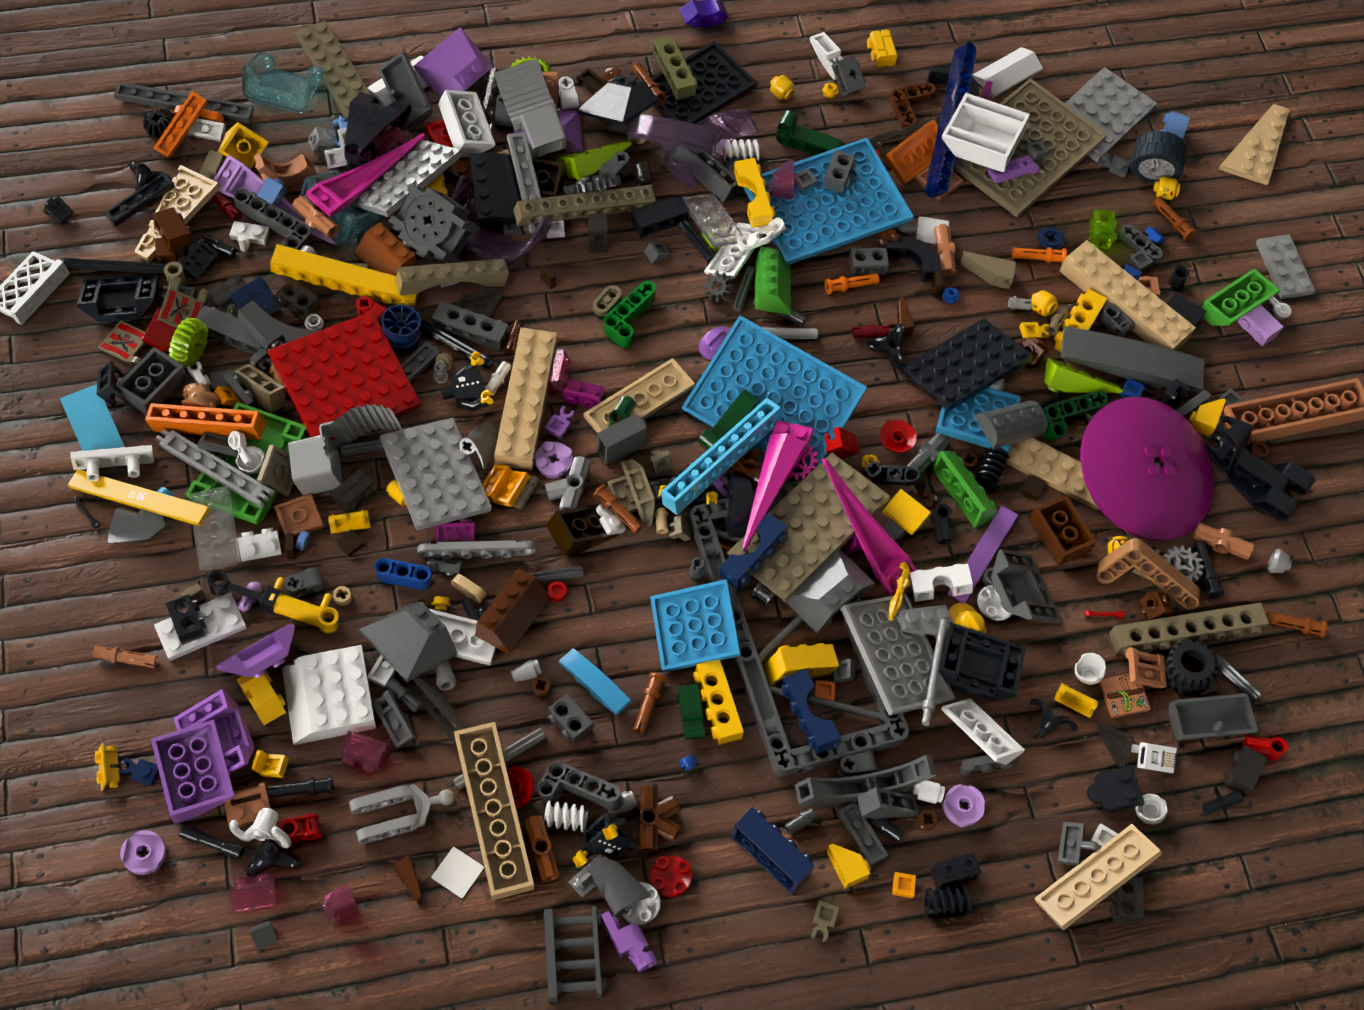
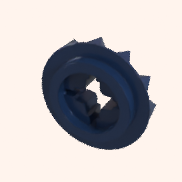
M1045 227L1039 231L1037 240L1039 241V246H1043L1044 250L1048 247L1059 250L1065 243V236L1057 228ZM1053 236V241L1048 242V239Z

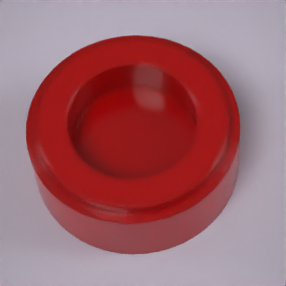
M555 581L548 586L550 599L554 602H560L566 598L567 587L563 582Z

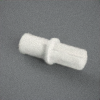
M503 361L497 371L491 374V379L484 389L492 392V396L495 395L499 386L504 383V378L509 372L511 365Z

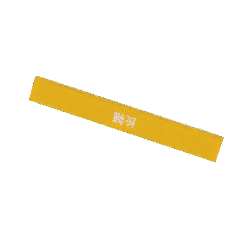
M77 470L68 483L71 489L200 527L210 512L207 506L100 475L98 481L91 482L87 479V472L83 470Z

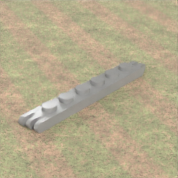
M163 429L160 433L165 438L160 435L155 438L160 442L159 446L260 508L264 506L260 499L265 502L269 501V497L265 493L270 496L274 495V491L205 449L198 448V445L173 430L167 432Z

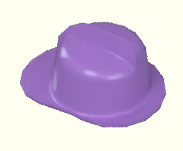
M721 326L708 331L699 342L701 355L706 359L712 360L731 329Z

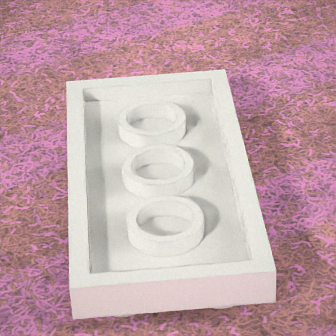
M231 592L199 605L198 617H203L207 628L203 629L205 637L182 645L171 618L154 624L169 661L247 629ZM190 625L187 627V630L193 629L195 625Z
M430 609L447 627L457 650L455 657L491 666L496 647L475 636L477 620Z

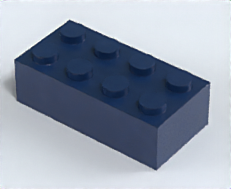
M751 807L735 823L731 837L792 895L810 878L815 867L813 860L807 854H802L791 839L787 840L776 825H771L760 810H755Z

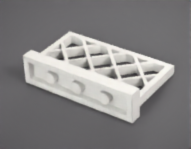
M33 251L0 285V298H3V302H0V312L14 318L16 323L23 325L70 274L64 262L58 259L56 261L51 260ZM35 259L39 260L38 264L30 265ZM51 266L47 271H44V267ZM40 269V273L31 275V271ZM27 272V276L18 277L21 273ZM38 279L35 284H32V280ZM28 281V286L19 288L20 283ZM15 285V289L6 291L9 286ZM26 292L22 297H20V293ZM16 294L15 299L7 301V296ZM14 305L10 310H8L7 306Z

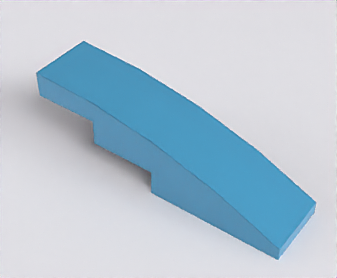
M574 648L559 660L561 667L571 673L579 684L589 690L593 698L614 714L618 715L631 703V700L617 685Z

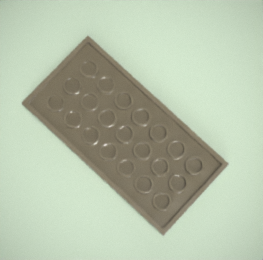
M834 453L825 458L872 516L890 500V496ZM823 461L769 512L788 526V538L785 543L780 544L776 548L774 555L771 558H767L762 568L758 572L755 571L752 576L784 602L855 534ZM757 531L746 551H743L742 548L744 536L727 552L728 556L731 554L747 555L755 551L760 544Z

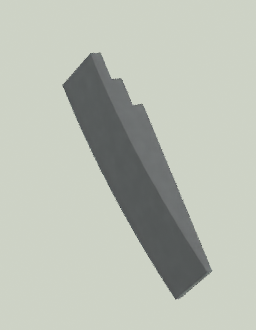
M1066 326L1063 328L1062 359L1125 379L1130 378L1138 383L1160 389L1162 386L1169 388L1177 378L1191 388L1192 391L1200 393L1203 390L1204 359L1119 336Z

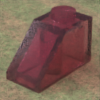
M789 159L772 173V180H768V191H771V198H793V159Z

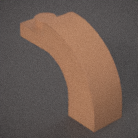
M261 153L254 156L256 161L255 167L261 173L264 182L267 177L272 180L277 178L284 182V187L306 182L317 175L313 162L303 153L286 163L271 162Z

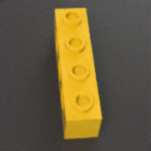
M1090 289L1086 291L1085 295L1081 293L1076 302L1079 305L1077 307L1073 306L1069 314L1071 318H1066L1061 328L1066 326L1090 330L1107 298ZM1058 331L1054 339L1057 341L1054 349L1060 352L1062 349L1063 331Z
M707 661L696 664L693 677L695 683H699L701 688L699 690L700 699L702 702H705L707 707L705 714L707 720H711L713 726L711 727L713 739H717L718 745L742 739L744 731L721 661ZM713 681L716 685L709 686L706 682ZM719 699L722 704L716 705L712 700ZM723 717L726 718L728 722L721 723L718 719Z

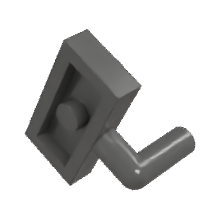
M1063 822L1058 855L1059 864L1077 866L1081 863L1083 849L1095 852L1100 848L1097 842L1084 841L1086 828L1084 823Z

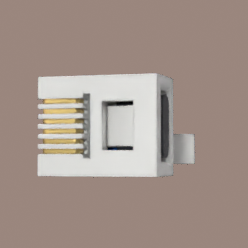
M1140 742V745H1131V752L1139 753L1137 768L1174 773L1173 764H1175L1174 756H1176L1174 754H1176L1177 748Z

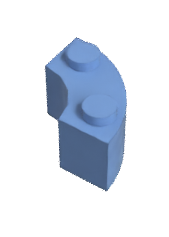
M1170 110V113L1165 114L1163 123H1165L1164 129L1160 131L1176 134L1183 139L1190 117Z

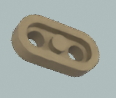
M615 285L607 286L594 300L593 312L598 316H606L621 300V289Z

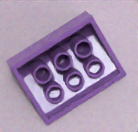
M214 720L151 739L169 814L174 824L196 818L235 798Z

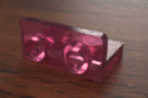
M269 873L257 875L256 879L248 880V877L235 878V882H232L229 886L232 912L277 906L276 876H270Z

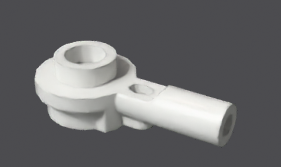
M1274 296L1268 300L1273 307L1272 311L1277 319L1283 320L1291 315V308L1287 304L1279 303Z
M232 431L228 437V443L232 449L238 450L245 466H248L252 461L247 453L245 435L239 431Z

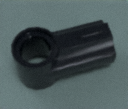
M943 503L937 505L931 518L934 523L936 543L940 545L953 542L952 509L949 505ZM938 513L944 514L945 517L939 516Z

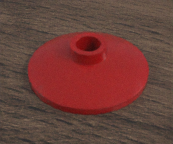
M902 420L886 422L879 433L882 445L894 453H905L911 450L917 439L914 428Z
M514 766L507 769V774L517 809L525 806L530 801L534 791V781L527 769Z

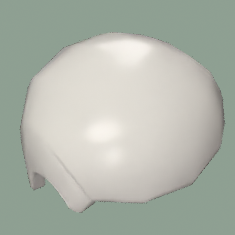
M248 446L247 453L252 463L245 466L238 453L236 464L243 473L249 475L258 474L261 470L265 454L259 447Z
M1095 653L1081 655L1080 660L1075 664L1076 678L1088 685L1099 683L1105 676V660Z
M1155 794L1143 795L1144 805L1135 808L1138 818L1145 824L1155 825L1161 823L1168 812L1166 801Z

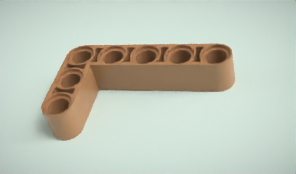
M1132 538L1098 563L1097 579L1101 583L1109 584L1135 567L1184 608L1195 609L1199 606V587L1140 539Z

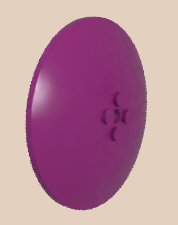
M1127 397L1113 401L1092 417L1082 438L1081 468L1090 495L1106 517L1131 535L1152 541L1176 539L1195 529L1208 513L1214 495V471L1211 458L1195 428L1171 407L1159 401L1143 397ZM1155 459L1159 461L1160 467L1155 464Z

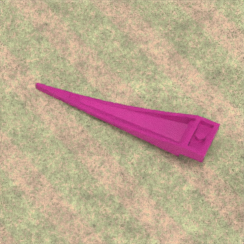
M425 133L366 164L319 182L306 192V197L329 217L334 216L340 210H345L424 139Z
M777 420L774 430L770 434L742 547L743 551H746L757 531V526L765 517L787 478L807 450L814 433L813 428Z
M822 459L876 580L880 581L887 595L893 596L898 588L896 580L902 576L903 569L899 568L900 564L906 562L910 572L916 571L910 557L888 535L853 494L827 459Z

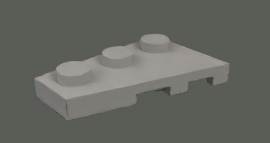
M946 605L899 610L896 614L902 632L922 636L925 634L933 635L936 639L941 619L948 620L946 636L950 622L954 623Z

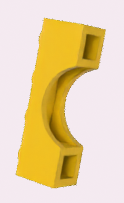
M755 158L734 161V175L738 186L750 189L756 196L752 202L748 203L747 209L751 228L769 225V222L775 217L774 207L770 206V194L765 191V179L761 178L760 164L756 163Z

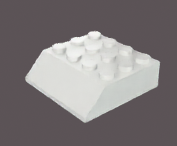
M965 93L942 134V139L956 157L1004 173L1026 131L1030 114Z
M362 645L301 656L294 660L295 665H286L282 668L293 745L376 729Z

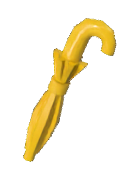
M906 562L901 563L899 566L900 569H903L902 576L896 580L898 588L890 601L888 618L890 621L898 613L903 603L904 591L911 584L909 582L910 569Z

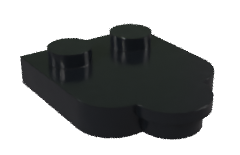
M1132 765L1097 774L1094 778V784L1090 785L1087 789L1088 799L1093 803L1100 804L1102 809L1107 812H1116L1144 805V799Z

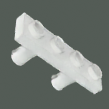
M152 445L71 452L73 470L87 469L88 481L94 482L99 480V468L127 466L128 476L137 478L140 476L139 464L154 463Z

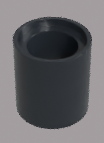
M1177 266L1168 280L1169 285L1174 289L1182 288L1189 277L1188 269L1183 266Z

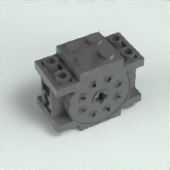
M410 184L407 189L410 194L397 216L391 215L388 220L394 225L392 228L400 232L398 237L403 240V244L410 249L412 247L416 249V253L419 256L427 257L432 261L437 259L447 263L460 262L461 257L459 254L473 232L477 233L480 229L478 225L467 219L470 211L442 192L429 187L425 190Z

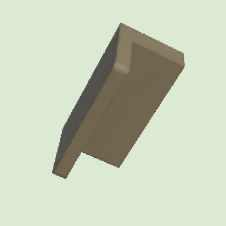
M219 149L218 151L210 150L199 174L213 180L227 157L221 154Z

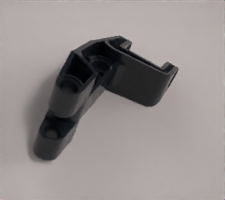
M360 92L350 102L344 157L347 161L346 172L376 159V139L380 132L389 125L403 128L410 116L411 104L395 100L392 104L384 106L378 104L379 99H377L376 95Z
M1223 416L1216 425L1218 432L1223 437L1210 435L1204 443L1209 455L1228 481L1252 507L1280 521L1287 522L1297 509L1298 504L1293 498L1284 493L1285 490L1290 489L1298 494L1305 495L1315 483V477L1291 461L1283 464H1271L1262 461L1246 449L1253 427L1247 422L1230 416ZM1222 422L1230 424L1231 428H1224ZM1209 441H1215L1218 447H1212Z

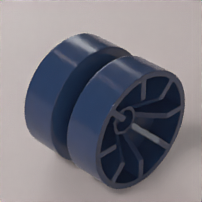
M394 305L384 311L381 318V328L394 353L403 355L416 350L420 344L421 317L419 313L407 305Z

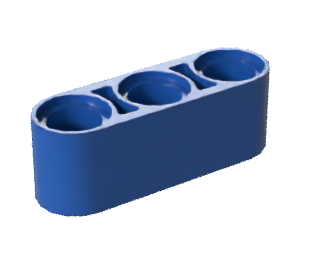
M387 558L378 559L374 565L376 577L383 583L419 590H426L432 585L431 571L426 566ZM384 568L388 569L386 572H380ZM402 572L408 573V574L405 575V576H400V575H399V574L402 573ZM421 576H426V577H427V578L424 579V580L418 579V578L421 577Z

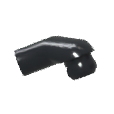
M470 598L462 602L468 617L471 619L479 620L487 610L485 607L475 608Z

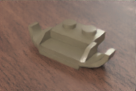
M633 459L620 461L625 476L607 481L610 492L618 496L619 502L630 513L638 512L643 528L651 526L655 510V499L644 468Z

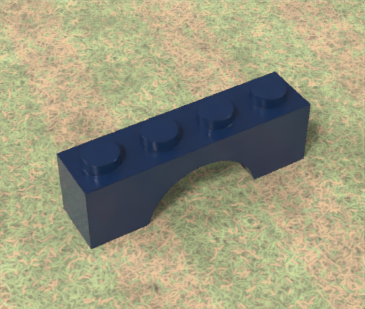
M770 513L757 526V536L760 539L757 549L747 555L731 554L719 567L720 577L724 580L727 579L728 583L738 590L743 585L748 584L755 571L758 572L762 568L764 561L767 558H771L776 548L780 544L785 543L788 538V526Z
M807 669L785 676L781 689L785 697L788 696L790 700L791 711L797 715L801 731H805L809 747L814 749L817 755L839 747L841 737L832 720L820 719L809 710L807 701L813 695L815 685Z

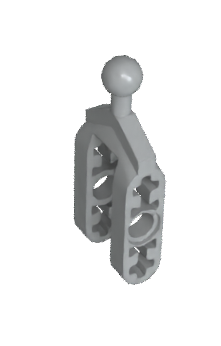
M415 784L409 786H398L351 800L349 804L352 814L369 812L410 799H414L417 814L359 829L356 832L358 843L366 844L425 826L431 806L440 803L444 806L452 804L455 799L454 793L449 789H444L439 795L429 798Z

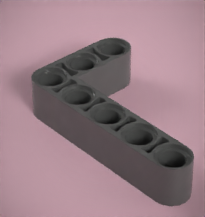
M245 189L235 191V208L244 215L284 236L285 240L281 243L282 246L301 250L303 246L310 245L312 241L311 228L305 222Z

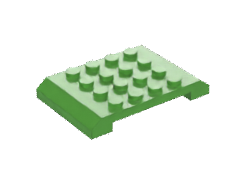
M239 402L233 408L235 410L259 411L266 423L261 440L246 439V447H259L265 456L269 445H275L289 454V442L306 439L307 430L303 424ZM212 452L213 455L239 470L236 464L237 456ZM201 472L197 481L193 480L185 494V499L258 525L264 520L277 492L274 491L273 496L265 493L269 497V501L265 502L260 499L264 503L263 508H260ZM259 473L253 475H246L250 476L251 478L257 481Z

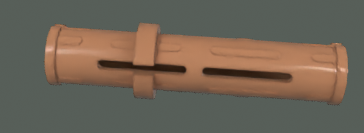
M96 645L93 650V658L109 660L111 663L122 662L156 668L158 662L157 655L125 651L119 647L107 648Z

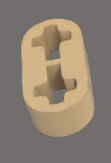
M457 574L451 581L455 589L476 603H481L487 596L481 587L461 574Z

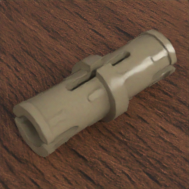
M1061 307L1057 314L1053 315L1051 323L1046 329L1048 334L1056 335L1058 333V330L1065 323V319L1069 316L1067 308Z

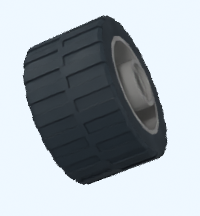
M1167 131L1144 133L1135 142L1131 170L1139 179L1153 183L1159 181L1162 176L1180 178L1183 173L1187 153L1185 141L1178 137V135Z

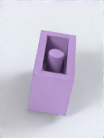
M1262 305L1238 320L1241 327L1261 346L1276 338L1283 329V326Z

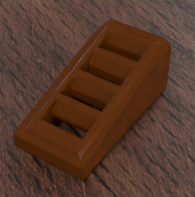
M900 297L897 306V324H905L902 336L909 337L913 333L914 323L905 298Z
M408 855L394 864L395 871L415 902L421 904L422 895L411 859Z

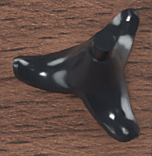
M133 161L129 164V168L136 171L137 185L135 191L164 173L161 171H151L147 165L139 164L138 161Z
M904 323L894 327L886 337L868 339V347L878 352L887 353L891 363L899 370H901L902 366H905L901 351L902 343L905 341V337L902 336L905 330Z
M1039 699L1030 700L1031 705L1039 706L1042 711L1041 729L1037 733L1042 739L1045 738L1047 733L1063 724L1069 725L1072 731L1078 729L1073 720L1061 714H1056L1045 702Z
M265 839V841H262L260 851L243 872L246 876L251 877L271 866L296 869L300 866L301 860L280 847L274 840Z

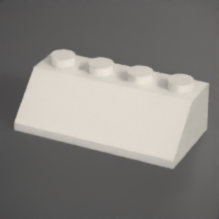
M445 90L438 105L453 148L459 149L463 155L462 157H470V154L483 153L495 147L496 144L477 93Z

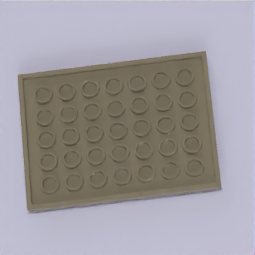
M1031 78L1000 104L1030 114L1026 131L1011 160L1030 155L1025 150L1026 144L1040 141L1050 151L1047 157L1034 159V163H1037L1039 166L1037 173H1028L995 184L988 174V167L956 157L949 148L940 157L941 160L1015 217H1019L1107 138L1106 133Z

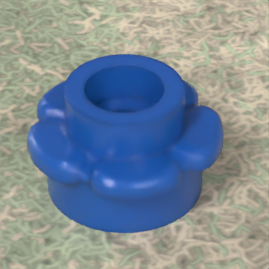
M948 287L942 294L943 300L948 304H954L960 298V294H958V290Z
M694 754L679 760L681 765L679 768L684 767L685 771L697 767L695 763L699 760H696Z

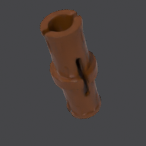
M513 320L511 330L506 336L507 342L503 351L507 354L508 350H510L509 355L511 356L515 354L520 328L524 326L522 321L517 326L519 320Z

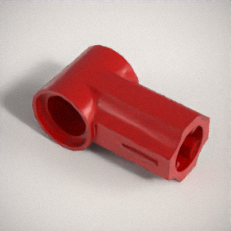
M1246 734L1243 742L1244 753L1266 756L1271 761L1279 760L1288 749L1287 742L1281 737L1270 739ZM1272 746L1278 748L1279 752L1275 751Z

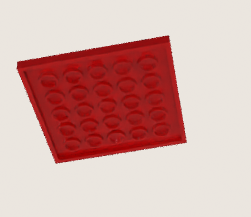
M373 311L268 350V355L310 437L320 435L319 426L321 424L335 421L344 412L350 411L349 409L351 408L355 409L357 406L362 407L366 404L369 406L372 404H376V406L382 405L384 408H390L395 416L421 407V403ZM336 437L330 438L332 442L335 440Z

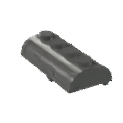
M404 50L378 69L392 101L397 100L411 104V113L404 127L417 126L433 114V108Z
M1033 400L979 413L974 416L990 442L992 449L1039 437L1046 432L1048 427V420L1043 409Z
M1246 693L1178 699L1171 701L1169 704V720L1173 735L1178 741L1258 733L1249 697Z

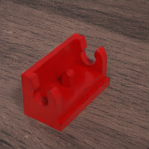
M835 427V438L833 440H830L828 433L825 434L827 446L825 450L827 453H834L841 459L859 454L857 439L854 433L841 427Z

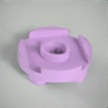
M546 441L537 450L535 465L541 475L556 479L563 474H568L571 470L573 456L571 449L559 442ZM556 457L559 461L551 463L550 458Z
M960 784L953 786L947 792L942 808L947 818L962 828L974 825L982 818L985 811V800L981 792L970 785L962 786ZM959 802H967L968 810L960 808Z
M148 830L138 831L124 841L120 857L129 871L137 875H146L157 872L166 857V847L163 840L156 833ZM146 848L149 853L141 858L138 852Z

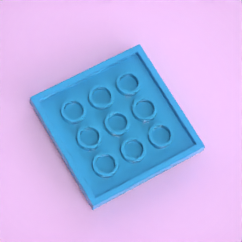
M988 387L950 411L942 407L935 432L991 448L990 442L974 416L979 413L1019 404L1021 396ZM1010 445L999 448L1004 449L1008 453Z
M727 579L650 596L663 673L693 667L696 664L741 656Z

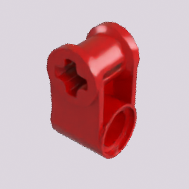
M368 296L359 297L356 300L358 316L373 311L381 326V318L386 308Z
M317 813L284 819L279 824V829L282 831L289 827L295 829L292 834H287L291 839V843L314 840L322 836V832L319 831L318 827L319 814Z

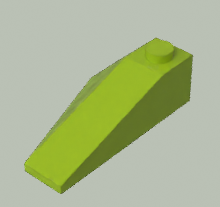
M631 141L618 142L602 146L601 149L596 148L586 150L583 153L569 154L556 158L557 162L564 163L567 169L566 175L569 179L581 180L594 174L617 152L624 151L632 144Z
M1051 358L1047 359L1044 382L1049 386L1048 389L1058 393L1059 390L1074 393H1091L1095 391H1103L1105 393L1123 392V389L1117 384L1097 376L1093 379L1092 375L1080 370L1076 372L1068 364Z

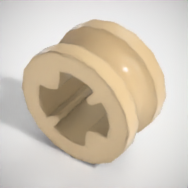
M339 586L333 591L334 602L337 605L346 606L351 602L352 596L349 588ZM343 593L346 598L342 599L339 597V594Z

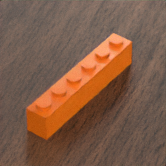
M153 403L150 404L145 418L154 432H161L164 429L167 432L173 430L178 434L202 435L206 431L229 437L232 431H239L245 435L246 439L261 440L266 426L259 411Z

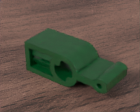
M698 684L678 686L677 697L684 739L705 738Z

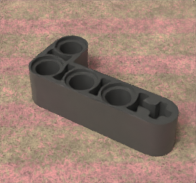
M562 762L550 764L537 786V791L545 804H547L548 800L551 801V805L555 804L564 790L612 811L620 809L624 803L620 789L616 785ZM562 772L560 776L555 777L557 773ZM580 780L579 783L573 784L574 781ZM593 788H598L597 791L591 792ZM552 790L551 793L545 794L546 791Z

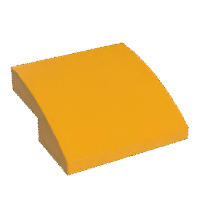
M495 464L482 486L490 502L512 507L530 476L527 472L512 471L509 466Z

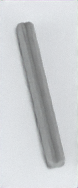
M539 728L503 749L504 761H509L546 738L544 731ZM463 774L453 780L458 790L466 786Z

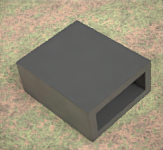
M637 413L597 433V453L606 466L645 447L646 430L648 427L643 418L640 419Z

